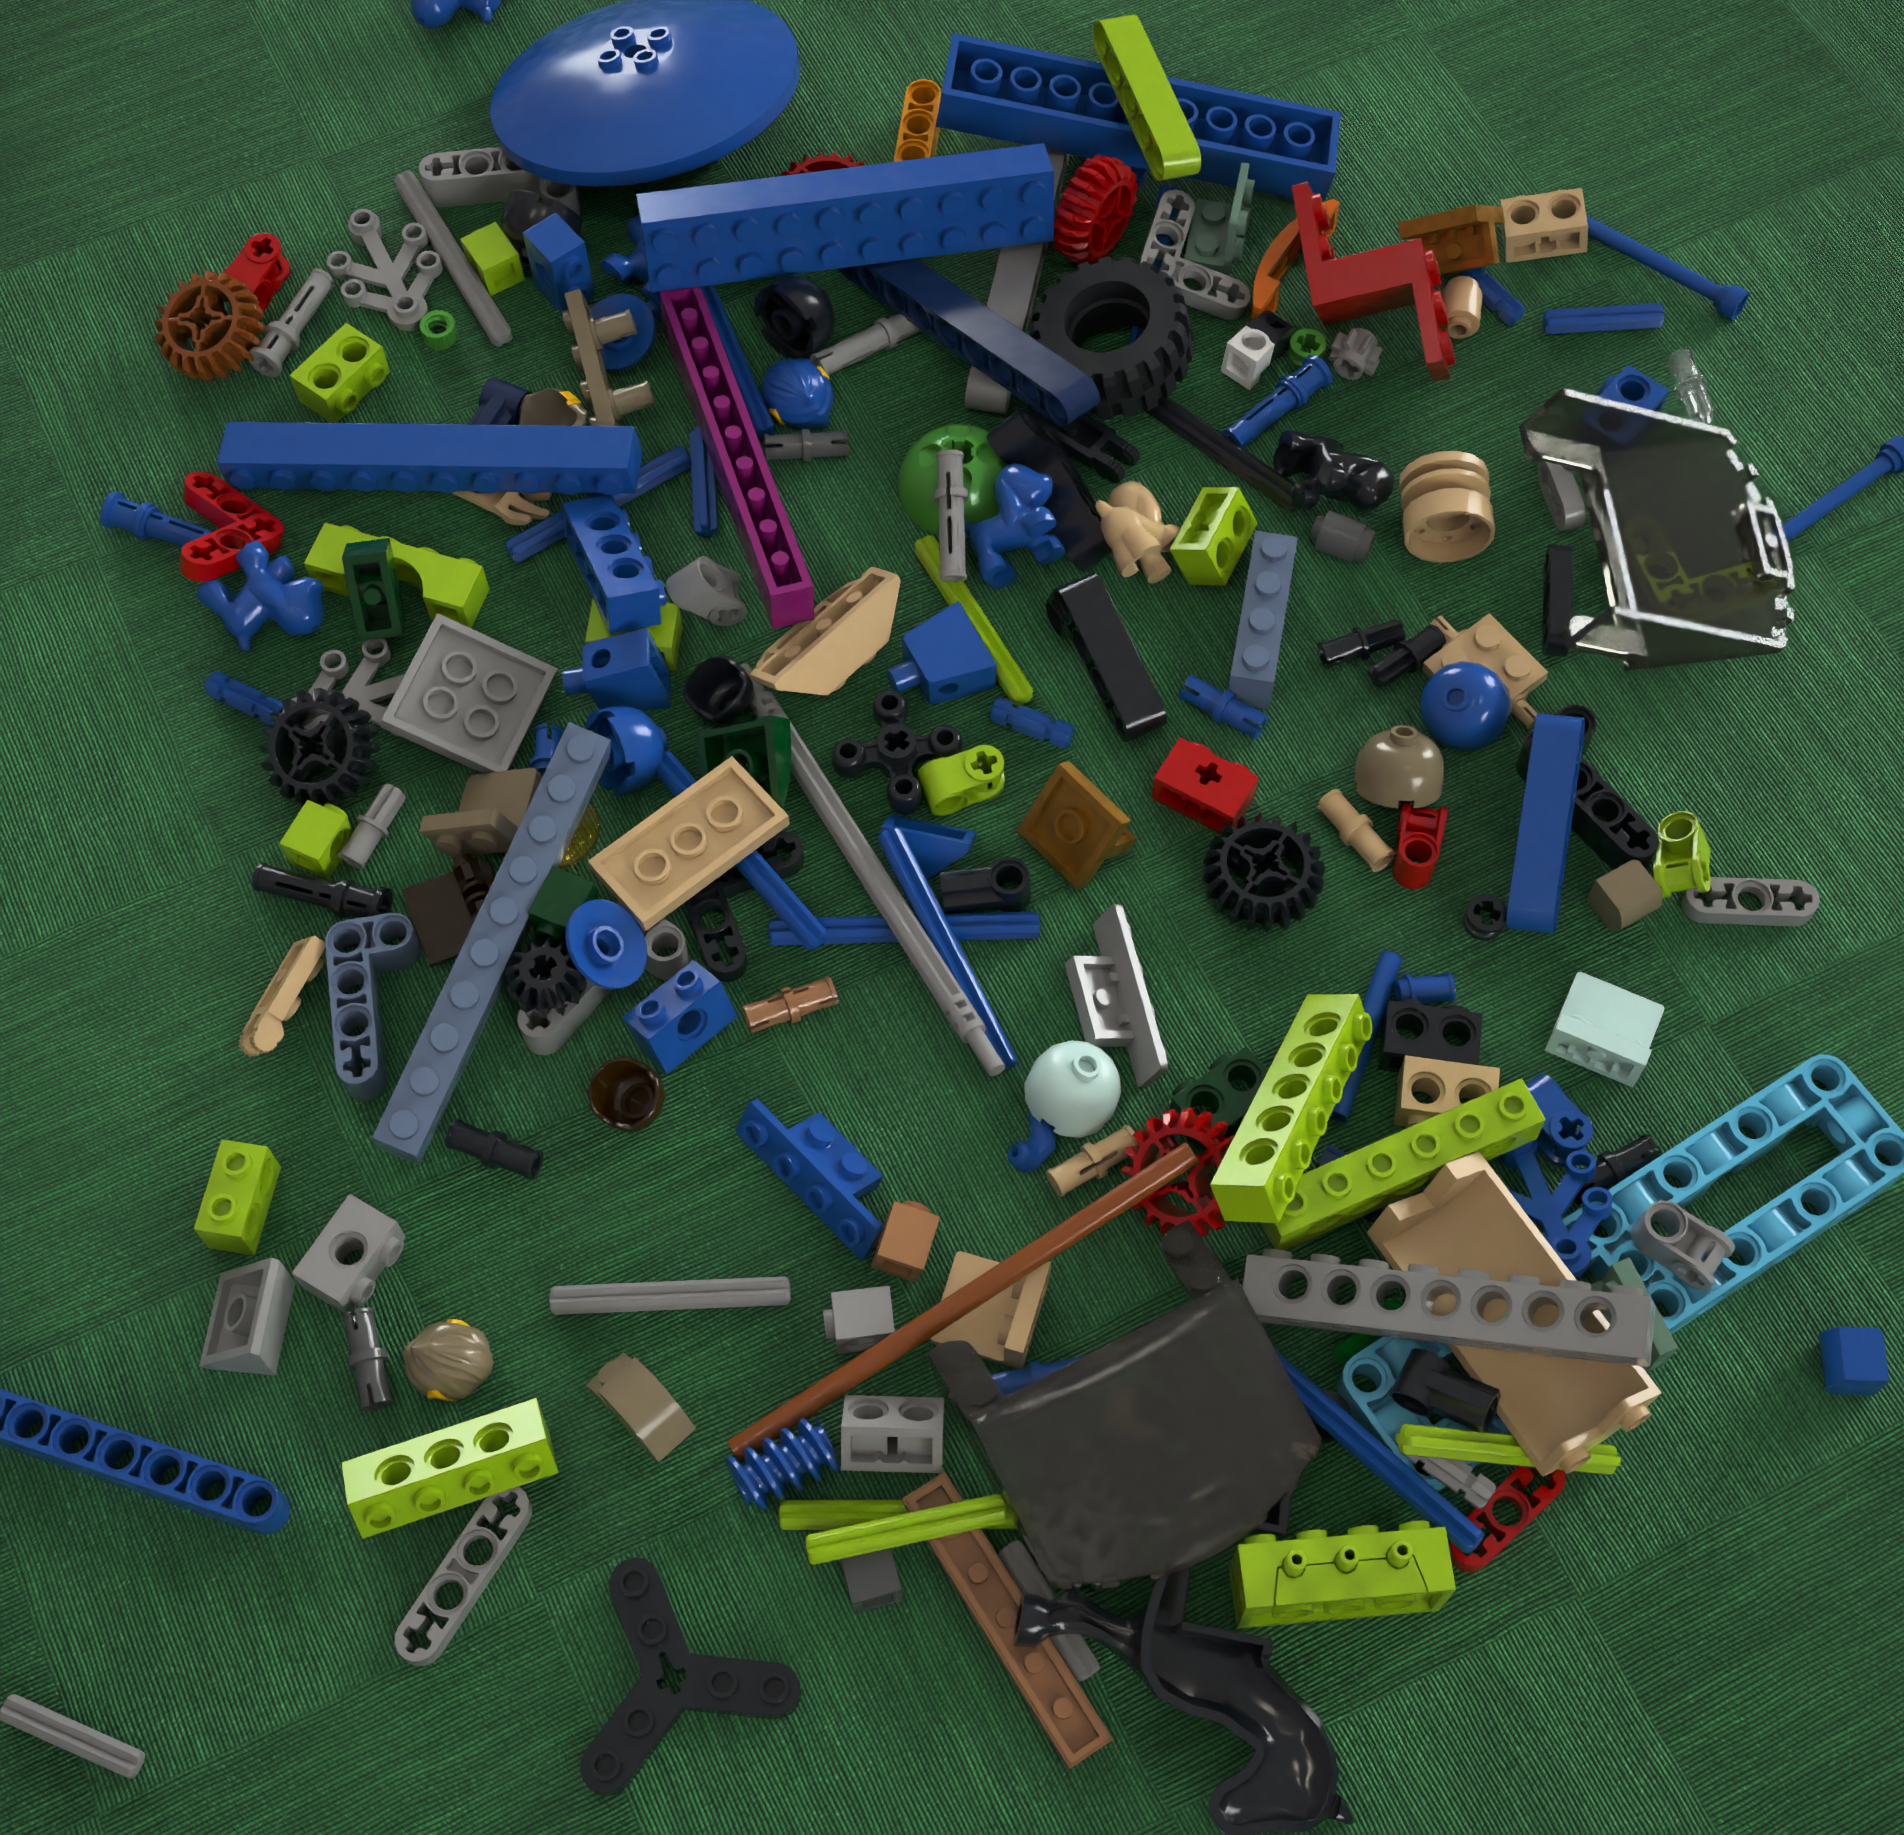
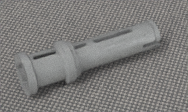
M317 268L311 271V275L292 299V302L280 319L266 326L265 336L260 342L261 344L249 350L254 361L248 360V362L261 374L273 378L278 377L283 369L282 363L288 354L298 349L300 333L315 314L327 294L335 286L334 279L326 271Z

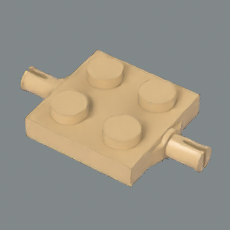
M1490 613L1469 629L1457 632L1443 616H1438L1437 621L1434 619L1430 624L1437 626L1443 632L1446 643L1441 650L1423 662L1422 671L1430 678L1445 665L1460 661L1484 665L1497 673L1509 689L1512 703L1511 712L1528 730L1532 729L1538 713L1525 700L1532 690L1546 681L1548 671Z

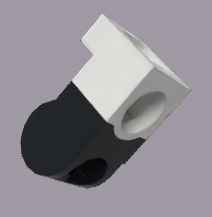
M1266 310L1258 318L1255 317L1227 342L1221 372L1250 390L1259 382L1260 374L1275 359L1283 356L1288 350L1291 336L1296 332V327L1285 322L1272 311Z

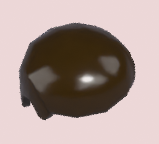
M626 1056L606 1061L593 1074L587 1091L590 1108L594 1115L611 1127L628 1133L632 1131L639 1132L648 1128L660 1115L666 1096L661 1077L645 1063Z

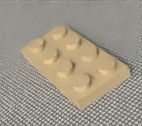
M731 756L588 860V864L595 876L635 918L638 924L647 931L790 825L789 816Z

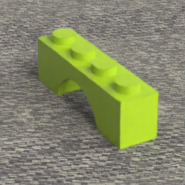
M324 523L304 562L309 577L322 582L323 590L350 597L342 562V555L347 543L390 538L398 580L411 583L423 592V599L430 619L434 620L438 613L466 627L472 628L490 590L483 566L468 558L456 559L441 555L428 547L416 548L401 544L388 536L376 537L365 534L352 526L342 525L340 527Z

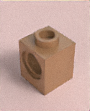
M894 1201L887 1214L883 1226L884 1230L879 1238L870 1267L916 1283L924 1270L940 1216L931 1214L927 1206L918 1202L903 1201V1203Z

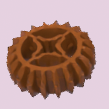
M207 270L203 278L192 273L189 284L178 281L179 290L175 294L166 292L169 300L166 306H157L163 317L153 322L156 329L160 331L154 338L157 344L161 346L160 352L163 358L170 362L171 366L179 373H184L190 379L197 381L202 378L213 383L216 375L221 379L228 380L230 369L242 372L240 363L244 359L254 361L249 350L261 344L256 336L266 331L264 325L260 322L265 315L258 306L260 302L257 296L248 290V286L241 280H237L223 272L217 275L215 272ZM224 302L231 303L232 315H227V311L224 310ZM189 337H193L192 342L196 344L195 351L189 350L187 340Z

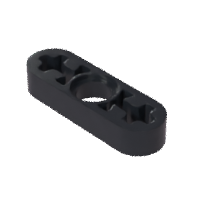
M1548 544L1543 568L1542 653L1543 655L1566 657L1570 646L1572 624V546Z

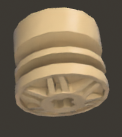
M1439 451L1421 456L1405 467L1399 478V493L1401 495L1400 504L1403 510L1404 545L1410 554L1430 562H1456L1477 555L1494 540L1495 524L1493 507L1490 503L1489 471L1483 460L1470 453Z

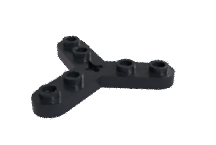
M631 1558L624 1560L615 1567L609 1581L610 1594L642 1676L586 1749L581 1759L580 1772L583 1781L593 1792L601 1796H613L627 1788L685 1710L764 1719H781L792 1714L797 1708L801 1699V1684L796 1673L791 1668L775 1662L691 1654L662 1580L653 1564L645 1559ZM667 1655L671 1666L677 1674L683 1672L687 1674V1678L680 1682L682 1690L676 1694H672L668 1687L659 1689V1683L665 1680V1669L660 1660V1657Z

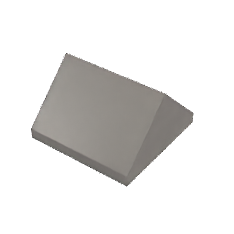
M268 1258L220 1273L199 1367L276 1376L296 1283L280 1260Z

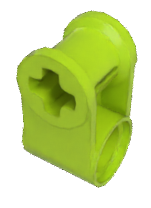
M979 745L949 757L934 759L923 765L918 770L917 777L933 815H950L962 808L997 797L1005 786L1004 759L1001 752L995 747ZM981 756L982 762L978 763V757ZM988 783H991V788H988Z
M1677 811L1671 813L1659 823L1657 829L1659 843L1656 859L1653 864L1654 881L1661 889L1662 898H1670L1673 892L1698 889L1701 893L1709 892L1711 886L1709 869L1711 850L1700 823L1691 812Z

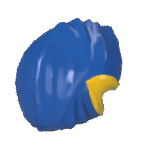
M788 358L787 360L783 359L773 363L765 374L761 394L764 397V403L768 404L769 413L782 426L785 425L796 430L819 429L830 424V411L834 392L829 381L830 378L822 367L816 366L808 358Z

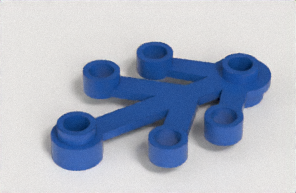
M1537 1139L1500 1155L1499 1157L1503 1164L1507 1167L1518 1169L1530 1198L1509 1190L1529 1218L1533 1222L1542 1225L1546 1236L1543 1235L1575 1279L1579 1278L1589 1268L1591 1263V1249L1587 1244L1589 1238L1600 1221L1608 1218L1612 1213V1195L1602 1187L1587 1189L1582 1197L1583 1212L1569 1232L1566 1230L1562 1217L1584 1183L1590 1182L1595 1177V1157L1591 1153L1582 1150L1570 1153L1566 1159V1174L1551 1195L1537 1163ZM1576 1165H1584V1166H1586V1167H1588V1168H1586V1169H1577V1168H1575L1574 1166H1576ZM1598 1201L1602 1202L1604 1205L1594 1206L1590 1203Z

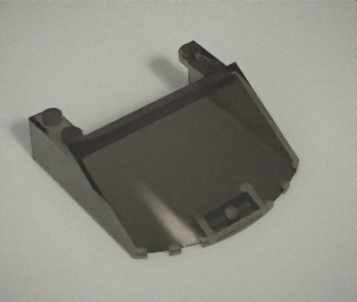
M1565 388L1555 393L1519 426L1524 452L1530 461L1535 464H1541L1545 461L1561 465L1569 472H1575L1579 469L1610 607L1596 618L1577 615L1565 624L1564 637L1567 649L1621 659L1625 671L1777 654L1785 648L1789 639L1784 635L1786 625L1794 619V610L1788 607V594L1795 590L1788 543L1771 497L1762 499L1753 482V479L1759 476L1757 470L1752 463L1747 466L1743 465L1732 449L1738 442L1728 429Z
M1190 1220L1171 1228L1164 1235L1161 1246L1165 1261L1192 1298V1302L1006 1397L1002 1395L978 1353L970 1343L963 1340L948 1341L927 1351L941 1398H944V1403L995 1491L1002 1496L1008 1513L1050 1585L1054 1588L1072 1589V1583H1102L1103 1588L1120 1586L1119 1580L1132 1579L1148 1574L1151 1575V1579L1160 1578L1216 1555L1263 1523L1268 1518L1267 1511L1285 1494L1288 1497L1299 1485L1298 1478L1310 1460L1314 1461L1322 1445L1318 1431L1238 1279L1232 1281Z

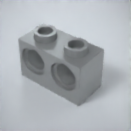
M845 1395L841 1423V1471L942 1473L944 1398Z

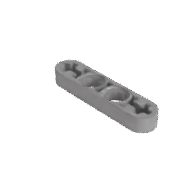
M520 1486L486 1497L398 1626L394 1644L397 1652L409 1664L427 1666L440 1657L529 1524L532 1517V1504L528 1495ZM515 1497L517 1498L515 1504L520 1512L516 1517L509 1514L504 1517L498 1528L506 1535L502 1540H499L490 1529L482 1527L485 1521H489L494 1527L501 1517V1512L497 1508L498 1503L501 1500L509 1503ZM477 1539L489 1540L493 1545L491 1558L482 1565L474 1566L469 1564L465 1557L470 1543ZM455 1582L460 1584L463 1588L461 1603L451 1610L439 1608L436 1603L438 1590L447 1583ZM429 1608L438 1619L444 1620L447 1623L441 1629L434 1622L426 1635L432 1642L427 1650L418 1647L414 1653H410L413 1645L408 1640L409 1635L413 1631L418 1634H422L431 1621L422 1614Z

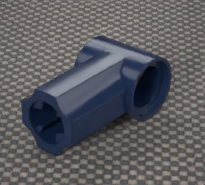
M491 377L482 388L479 397V408L468 425H519L522 400L526 395L533 393L506 381Z

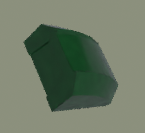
M768 715L756 718L755 721L696 731L700 779L733 756L783 809L788 791L791 767L790 719Z

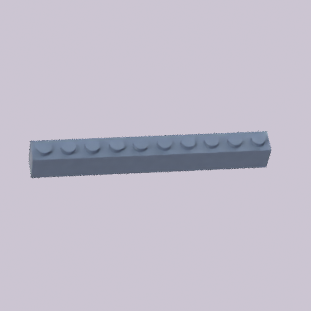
M568 722L372 1136L376 1148L420 1166L507 979L505 975L506 967L513 966L512 956L514 951H520L532 926L528 910L553 866L559 868L610 758L611 739Z

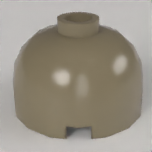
M1395 726L1392 729L1372 736L1360 749L1354 774V783L1357 782L1356 791L1368 801L1389 808H1398L1399 801L1413 800V808L1427 806L1436 802L1442 795L1444 759L1437 745L1427 736L1411 726Z

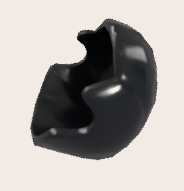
M726 655L714 656L698 664L686 679L683 695L688 705L704 722L722 726L732 723L745 713L753 700V682L745 669L732 657Z

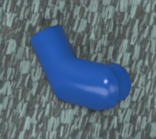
M1031 1111L1029 1112L1031 1137L1026 1142H1018L1017 1147L1012 1145L1008 1152L1010 1164L1021 1172L1036 1170L1056 1148L1055 1133L1053 1132L1054 1126L1048 1124L1043 1118L1039 1122L1032 1116Z

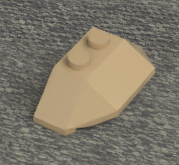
M870 567L862 573L860 579L845 584L826 597L814 608V620L795 624L762 654L756 664V668L749 674L752 680L775 690L826 696L840 689L846 683V679L859 667L873 660L877 651L889 642L901 583L899 576L896 573Z

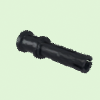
M260 863L255 869L252 880L255 891H264L297 901L328 907L336 917L344 919L349 915L362 918L387 914L391 912L393 894L390 888L381 886L375 890L359 886L355 880L349 878L334 882Z

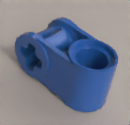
M1540 1073L1526 1083L1546 1119L1537 1137L1538 1149L1552 1164L1566 1167V1159L1570 1153L1579 1150L1585 1151L1586 1145L1590 1142L1593 1134L1592 1123L1571 1102L1550 1076ZM1578 1125H1580L1581 1127L1579 1132L1577 1131Z

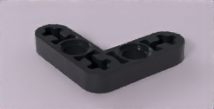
M779 832L756 849L759 854H764L765 861L781 879L798 873L803 867L804 853L802 842L793 833ZM785 848L786 852L790 853L791 859L782 861V858L777 856V850ZM726 871L722 874L723 883H719L717 878L687 900L684 906L708 971L719 981L732 982L739 979L746 972L748 963L745 946L727 897L754 889V887L745 877H735L729 871ZM712 911L719 912L725 917L724 923L717 929H705L699 923L704 914ZM725 940L728 954L730 957H733V964L730 966H725L720 961L717 943Z

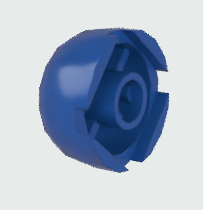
M1460 661L1445 665L1430 677L1422 691L1420 709L1423 723L1433 738L1449 748L1469 752L1485 748L1501 736L1504 731L1503 727L1507 723L1508 715H1511L1512 703L1509 689L1497 673L1479 663Z
M625 705L611 706L589 714L586 729L589 731L593 730L594 733L611 739L610 758L599 780L605 790L614 788L616 791L613 796L619 797L650 785L658 777L657 766L663 759V752L667 750V738L663 729L660 726H656L655 722L642 710Z

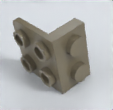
M535 768L472 775L466 782L458 812L423 816L419 833L434 843L438 851L451 857H456L462 853L479 855L507 852L539 786L542 775Z

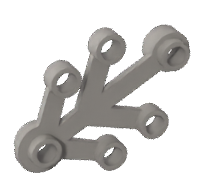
M368 209L356 210L348 221L351 238L357 245L366 246L376 268L352 262L350 255L345 251H335L328 256L327 265L330 274L337 279H351L341 286V293L345 304L349 307L362 306L387 313L390 322L402 331L410 332L419 329L420 320L428 313L424 297L434 278L438 277L443 271L439 254L434 251H424L416 259L419 273L408 291L403 284V280L417 254L428 244L425 227L420 223H410L403 228L402 237L404 244L392 263L381 241L383 230L378 216ZM414 235H420L417 238H411ZM340 263H345V264L342 265V266H339V267L336 266V265H338V264H340ZM429 263H434L432 266H425ZM364 283L386 288L391 297L367 292ZM352 292H359L356 295H350Z
M384 638L366 640L363 643L362 652L364 658L342 691L345 699L349 697L356 699L360 704L359 710L368 711L372 716L369 721L380 725L387 708L375 704V702L393 697L405 675H399L369 685L380 666L386 664L391 657L388 643ZM376 648L383 649L382 652L377 655L370 654V652ZM329 650L321 656L320 665L322 671L309 690L311 695L314 688L325 689L329 694L337 679L347 675L349 664L343 652ZM333 662H341L336 668H328ZM297 697L293 698L292 700L297 702ZM330 714L321 715L310 720L304 728L308 730L315 728L320 721L325 722ZM390 732V733L393 734L394 736L401 737V736H399V735H397V734H394V733Z

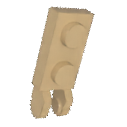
M316 936L299 940L291 946L252 1012L249 1021L242 1031L243 1035H240L238 1047L241 1048L240 1051H243L244 1055L248 1054L249 1057H255L259 1054L274 1051L277 1043L282 1040L284 1031L281 1022L289 1020L297 1011L301 1003V998L298 997V994L305 982L309 983L317 976L324 963L320 957L326 945L325 942Z

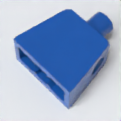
M959 601L906 633L902 638V657L904 662L886 670L888 680L894 691L900 693L918 685L926 701L933 705L996 687L997 664Z
M648 628L586 643L582 648L583 667L563 670L562 677L566 694L569 696L589 692L599 710L621 705L639 710L671 708L670 669Z

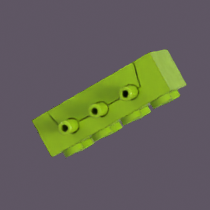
M1410 1521L1400 1524L1399 1531L1379 1532V1528L1376 1525H1362L1348 1529V1535L1328 1537L1327 1531L1321 1529L1299 1532L1296 1534L1295 1540L1276 1541V1536L1273 1534L1249 1536L1244 1539L1245 1544H1238L1229 1566L1236 1627L1240 1629L1440 1611L1456 1590L1446 1526L1430 1528L1429 1521Z

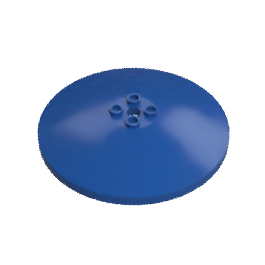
M627 0L579 16L547 33L523 51L509 65L494 89L490 105L491 123L499 146L505 155L517 166L538 177L564 184L592 187L621 186L655 181L711 163L743 146L764 131L780 115L791 100L799 81L800 59L794 36L786 23L771 10L752 1Z

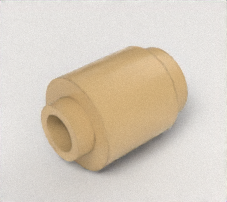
M1457 276L1449 280L1442 290V299L1445 301L1449 321L1448 325L1442 326V331L1448 330V334L1452 338L1462 339L1475 334L1480 327L1483 294L1475 279L1468 276Z

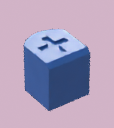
M1836 1327L1828 1329L1819 1335L1825 1390L1828 1393L1874 1395L1889 1382L1883 1332L1878 1328Z

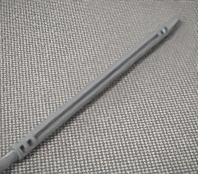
M744 663L740 665L749 675L752 671L749 664ZM752 680L753 700L750 703V708L756 717L774 715L788 718L773 693L765 691L762 684ZM790 722V770L961 1041L969 1043L989 1076L992 1077L1000 1074L1005 1069V1064L985 1035V1024Z

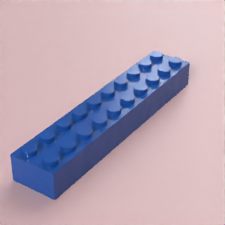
M955 33L952 34L935 127L1024 145L1044 143L1046 149L1093 158L1097 154L1105 155L1111 158L1115 157L1123 161L1125 165L1150 170L1102 63ZM1167 77L1198 143L1201 154L1199 173L1184 177L1237 187L1241 163H1249L1248 179L1255 180L1254 191L1294 199L1291 186L1308 182L1313 193H1320L1322 202H1324L1336 171L1341 112Z
M1044 143L636 194L651 293L1054 241V170Z

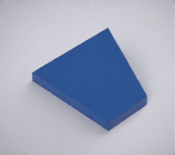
M892 814L888 816L881 827V833L892 827L901 828L926 880L966 855L976 838V831Z

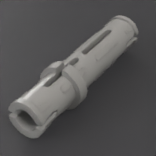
M901 314L888 319L882 317L874 321V326L827 349L812 354L810 360L816 366H821L829 376L882 349L891 350L897 347V342L922 330L909 322Z
M942 450L936 453L938 460V489L934 490V501L939 503L940 579L943 582H962L967 580L964 502L968 500V489L964 488L963 485L964 453L959 450Z

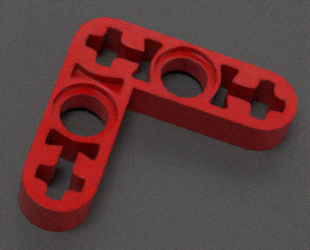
M193 472L186 476L183 488V501L220 529L188 542L182 547L179 569L184 577L197 582H208L241 568L236 561V556L245 545L253 541H260L269 555L281 548L284 526L278 518L211 473ZM226 511H233V512H237V513H240V514L229 513V512H226ZM225 546H233V547H237V548H240V549H231V548H227V547H225Z

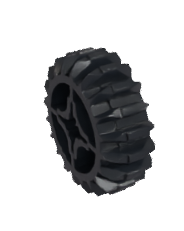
M314 688L312 695L306 691L297 692V702L290 699L282 700L285 712L283 714L276 711L270 713L272 720L276 722L274 727L261 729L266 736L270 737V741L258 747L261 752L270 754V757L261 766L264 770L274 771L268 779L271 785L281 787L280 794L284 798L292 799L295 797L296 804L304 806L307 800L321 806L328 802L339 806L343 805V794L350 798L358 797L355 784L359 783L364 786L370 784L368 777L364 775L367 768L371 770L379 768L376 762L369 760L370 753H377L381 750L378 744L370 742V739L375 737L379 731L376 727L367 725L372 717L369 712L362 709L359 710L360 704L356 699L351 697L345 699L344 693L333 690L328 694L325 689ZM330 714L325 722L320 721L315 728L311 730L304 728L310 720L321 715ZM347 737V751L345 755L343 744ZM310 739L321 742L319 744L324 746L322 751L330 758L318 755L321 752L317 751L318 746ZM294 744L296 745V755H295V757H294V754H293V752H294ZM328 767L337 770L332 776L321 782L309 783L314 775L319 776Z
M1261 813L1255 817L1252 824L1243 816L1237 821L1236 828L1226 823L1225 827L1222 828L1221 836L1214 835V838H1212L1210 850L1205 852L1203 859L1205 868L1202 871V881L1208 884L1205 893L1207 899H1217L1215 902L1217 913L1230 910L1228 918L1230 923L1233 924L1240 918L1245 919V927L1248 931L1254 927L1255 923H1262L1266 933L1272 929L1273 922H1277L1284 930L1289 927L1291 918L1301 922L1305 918L1306 909L1312 910L1316 906L1317 895L1322 893L1324 881L1321 877L1324 876L1325 865L1324 862L1319 861L1321 855L1320 846H1310L1312 839L1310 832L1297 835L1298 826L1296 821L1284 827L1281 826L1279 815L1274 817L1272 823L1264 821ZM1283 857L1289 860V862L1293 865L1298 874V878L1292 876V870L1288 869L1282 863ZM1227 866L1236 870L1235 875L1240 877L1245 883L1244 889H1241L1233 881Z

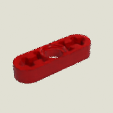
M1519 1466L1495 1489L1494 1494L1482 1509L1475 1508L1467 1516L1480 1530L1485 1526L1491 1533L1478 1549L1482 1557L1480 1558L1475 1553L1470 1554L1468 1557L1465 1556L1448 1539L1453 1565L1466 1572H1476L1486 1567L1559 1495L1566 1481L1564 1470H1555L1550 1473L1551 1477L1547 1484L1551 1490L1542 1485L1527 1499L1521 1491L1534 1477L1530 1469L1537 1474L1539 1471L1533 1467ZM1515 1484L1517 1489L1512 1488L1511 1485ZM1498 1500L1513 1502L1520 1513L1519 1522L1513 1526L1500 1524L1493 1516V1504ZM1530 1503L1536 1505V1507L1532 1508ZM1480 1517L1483 1524L1481 1522H1478L1476 1519ZM1495 1536L1501 1538V1541L1497 1542Z

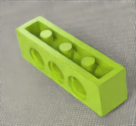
M537 1398L342 1462L347 1505L362 1539L559 1473L550 1433Z

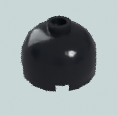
M511 190L502 211L501 229L519 253L520 261L530 265L523 232L554 213H557L580 237L583 220L573 210L553 200L551 206L538 202L540 194L534 192Z
M800 276L781 278L760 290L755 297V317L757 318L762 315L766 325L761 332L774 350L786 359H796L798 357L809 359L812 354L818 353L831 338L835 317L830 297L825 290L811 280Z

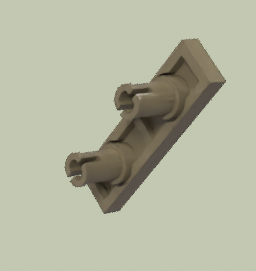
M580 289L564 293L568 310L562 311L564 323L569 335L575 334L577 345L571 346L572 355L577 369H584L586 377L585 381L580 382L582 394L587 406L593 405L595 416L589 418L590 426H620L619 420L622 419V415L655 406V397L648 380L614 391L609 384L601 349H603V344L631 335H637L636 325L630 309L595 320Z

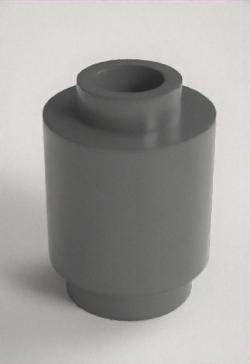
M1329 510L1326 517L1317 516L1309 539L1316 541L1314 547L1316 551L1352 564L1354 560L1365 563L1376 531L1367 528L1368 523Z

